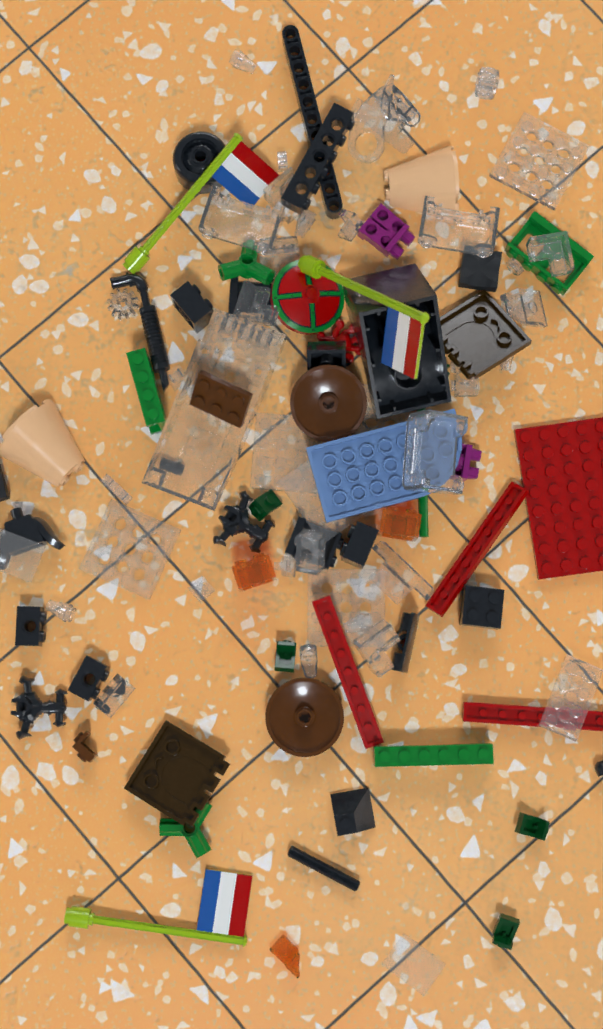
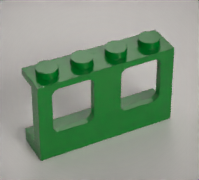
M536 211L532 213L526 224L513 240L507 244L504 250L509 258L516 259L525 270L533 272L539 281L546 282L555 293L561 295L567 292L594 257ZM528 234L544 245V249L535 260L517 248ZM556 257L562 258L574 268V271L564 283L546 270Z
M142 348L127 352L128 362L146 426L149 427L151 435L170 430L146 349Z

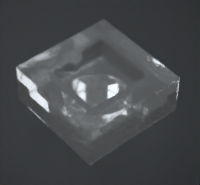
M203 576L188 587L200 603L215 591Z

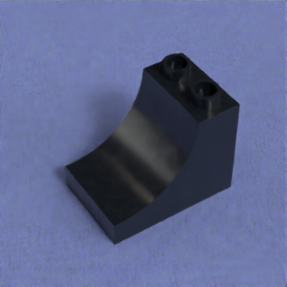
M414 263L350 278L405 305L429 314V321L424 327L418 378L412 379L381 363L388 306L343 286L347 313L359 346L372 409L376 418L380 419L452 402L437 295L417 265Z

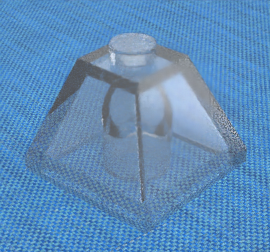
M517 288L500 296L502 309L513 320L523 326L544 328L548 326L540 291Z

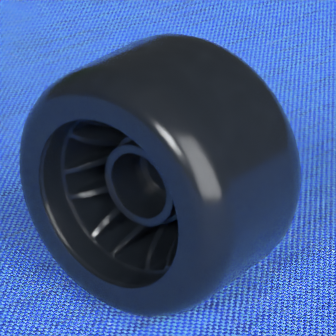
M198 131L186 135L176 145L173 153L175 174L180 184L188 191L225 147V144L219 137L209 132ZM211 176L197 194L212 193L221 188L222 185Z

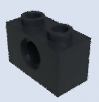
M17 606L16 646H42V642H45L46 632L43 631V623H46L47 613L43 607ZM34 621L36 628L30 632L27 626L29 622Z
M86 655L68 691L86 701L95 700L101 689H99L101 682H105L110 674L108 671L109 666ZM89 674H93L95 677V682L92 685L86 682V677Z

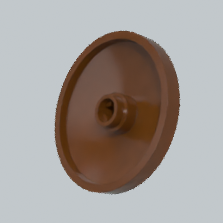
M320 365L308 370L298 379L291 393L290 409L296 425L303 433L315 440L329 442L348 437L359 428L366 414L367 397L362 383L351 371L337 365Z
M296 678L284 683L272 694L266 708V727L273 742L286 753L298 757L316 756L328 750L339 738L344 723L343 706L335 691L324 682L313 678Z

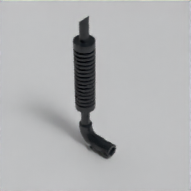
M128 272L126 275L111 277L110 281L113 290L125 286H136L137 292H140L143 307L139 309L153 371L154 373H159L163 392H165L169 386L166 371L170 370V365L157 317L156 306L150 305L147 293L148 285L140 275L128 274Z

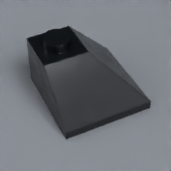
M369 788L330 794L337 836L358 833L376 827Z

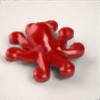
M339 319L336 321V328L333 330L332 336H325L323 332L317 334L319 341H346L347 351L361 355L359 346L352 345L355 342L357 343L356 336L351 338L349 335L354 333L352 324H350L349 329L342 331L340 334L339 332L344 328V322ZM346 353L347 363L354 361V356L350 353Z

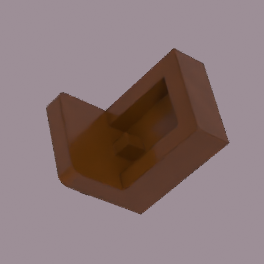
M86 731L84 734L80 732L73 740L75 744L72 747L78 752L77 756L82 761L90 763L98 756L83 743L91 733L89 731Z

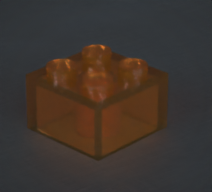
M396 507L382 509L377 536L415 542L419 537L421 514H417L416 510L406 509V512H401Z
M257 554L253 556V560L247 562L246 559L234 562L235 566L231 567L240 592L277 580L269 554Z

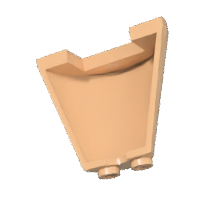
M447 146L384 171V182L388 183V188L385 189V198L389 200V206L449 219H458L459 171L456 152L451 151L454 150V146Z
M47 399L41 402L42 405L40 407L34 405L6 430L2 436L4 441L2 444L0 443V456L59 487L60 485L64 486L70 480L68 476L73 471L77 473L83 468L85 459L56 404L52 400Z

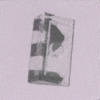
M117 673L93 704L98 710L111 718L134 691L135 687Z

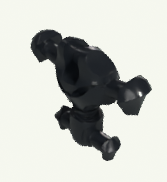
M245 490L239 493L241 498L239 506L226 505L224 507L227 511L226 515L218 517L224 531L220 536L213 537V543L226 547L225 541L230 535L233 537L241 532H246L250 538L255 539L252 546H249L251 551L260 553L261 550L259 548L261 544L268 540V532L271 527L275 528V524L271 519L265 520L262 529L257 524H250L246 507L248 501H253L254 499Z
M24 675L21 676L19 682L23 684L24 693L11 699L12 703H16V711H11V715L18 717L20 722H23L21 730L16 732L17 738L20 740L24 737H32L28 733L30 723L34 724L36 718L42 715V713H47L48 716L55 714L53 725L57 727L64 726L66 722H63V714H65L67 709L64 702V694H68L67 691L59 689L55 691L56 702L49 700V702L43 703L37 697L35 691L32 692L31 682H34L35 679L27 678Z

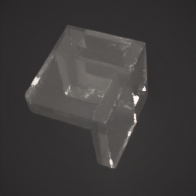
M342 209L338 215L345 224L340 229L338 237L352 242L363 223L356 213Z

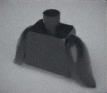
M21 508L12 509L10 513L13 520L4 524L5 528L0 532V570L7 568L11 555L16 556L47 544L58 550H61L65 545L57 538L45 520L40 517H33L30 514L24 516Z

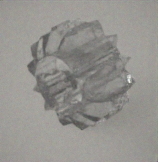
M482 67L480 69L474 90L476 97L484 100L494 98L500 77L498 70L491 67Z
M117 288V294L111 293L112 299H107L109 304L107 309L112 312V317L118 316V319L122 320L123 316H125L129 320V314L135 316L134 310L139 309V305L136 304L139 301L138 297H134L133 291L128 293L127 288H124L123 292ZM121 302H125L126 306L122 307Z

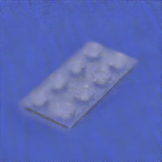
M567 654L538 726L576 742L603 669Z

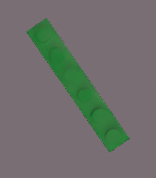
M493 744L373 746L374 767L494 764Z

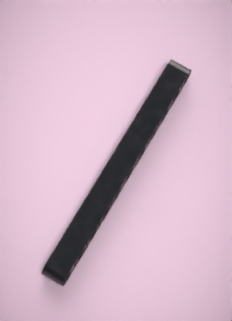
M288 25L283 28L282 43L308 146L310 147L313 141L312 138L318 133L322 121L299 31L295 26ZM287 36H294V38L289 39ZM296 52L298 55L293 56L291 53ZM301 69L303 72L298 73L295 70ZM306 86L307 89L302 90L299 87ZM305 103L312 104L310 107L304 106ZM309 120H315L316 123H315V124H310V123H308V121H309ZM323 158L315 159L316 162H322L324 160ZM330 162L327 167L330 174L324 179L321 178L319 189L327 217L337 219L342 214L343 205L333 164ZM331 188L334 192L327 193L325 190ZM337 206L339 209L332 211L330 207Z

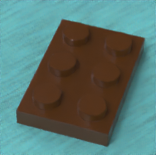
M201 370L197 376L190 405L241 428L244 424L253 393Z

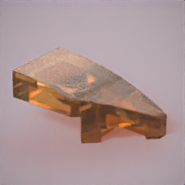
M283 934L270 948V951L296 978H299L300 955L298 948Z

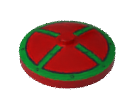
M295 260L284 266L275 276L270 290L271 305L279 321L288 329L305 335L318 334L330 328L339 319L345 300L343 286L323 276L315 279L302 273L298 267L299 260Z

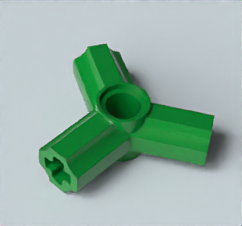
M247 241L243 244L239 260L218 265L222 281L241 276L245 279L254 278L265 285H269L275 277V271L257 262L259 245L254 241Z
M207 802L203 810L195 808L194 811L200 815L194 823L195 831L191 833L185 830V826L172 818H160V836H185L195 857H201L212 850L200 826L213 805Z

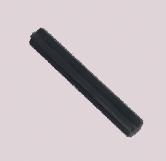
M294 846L290 847L287 854L288 857L353 891L358 890L360 882L355 878Z

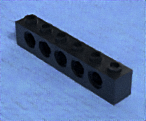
M336 103L333 104L281 197L282 206L300 215L304 210L307 211L311 204L310 198L312 194L316 195L320 187L319 182L321 178L324 179L329 171L327 167L330 162L333 163L338 155L337 149L339 146L342 147L344 145L347 131H351L354 127V112ZM334 126H339V127H341V129H340V130H334L333 127H334ZM325 142H331L332 145H331V146H325L324 143H325ZM318 157L324 159L322 162L315 161V159ZM308 173H313L315 177L308 178L306 177V175ZM299 189H304L306 193L299 194L297 193V191Z

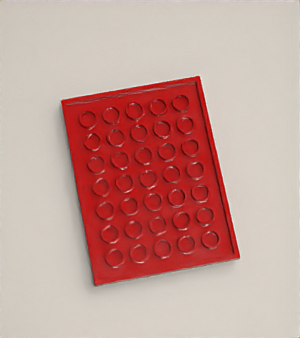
M603 417L515 429L514 437L522 486L529 491L525 497V504L538 580L603 571Z

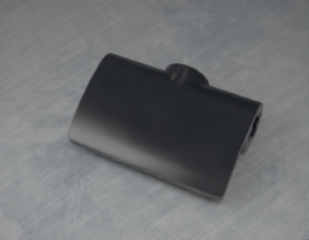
M403 612L399 630L406 631L407 633L400 635L396 640V646L402 651V654L394 652L391 670L408 673L420 617L416 613ZM405 639V644L403 648V644H400V640Z

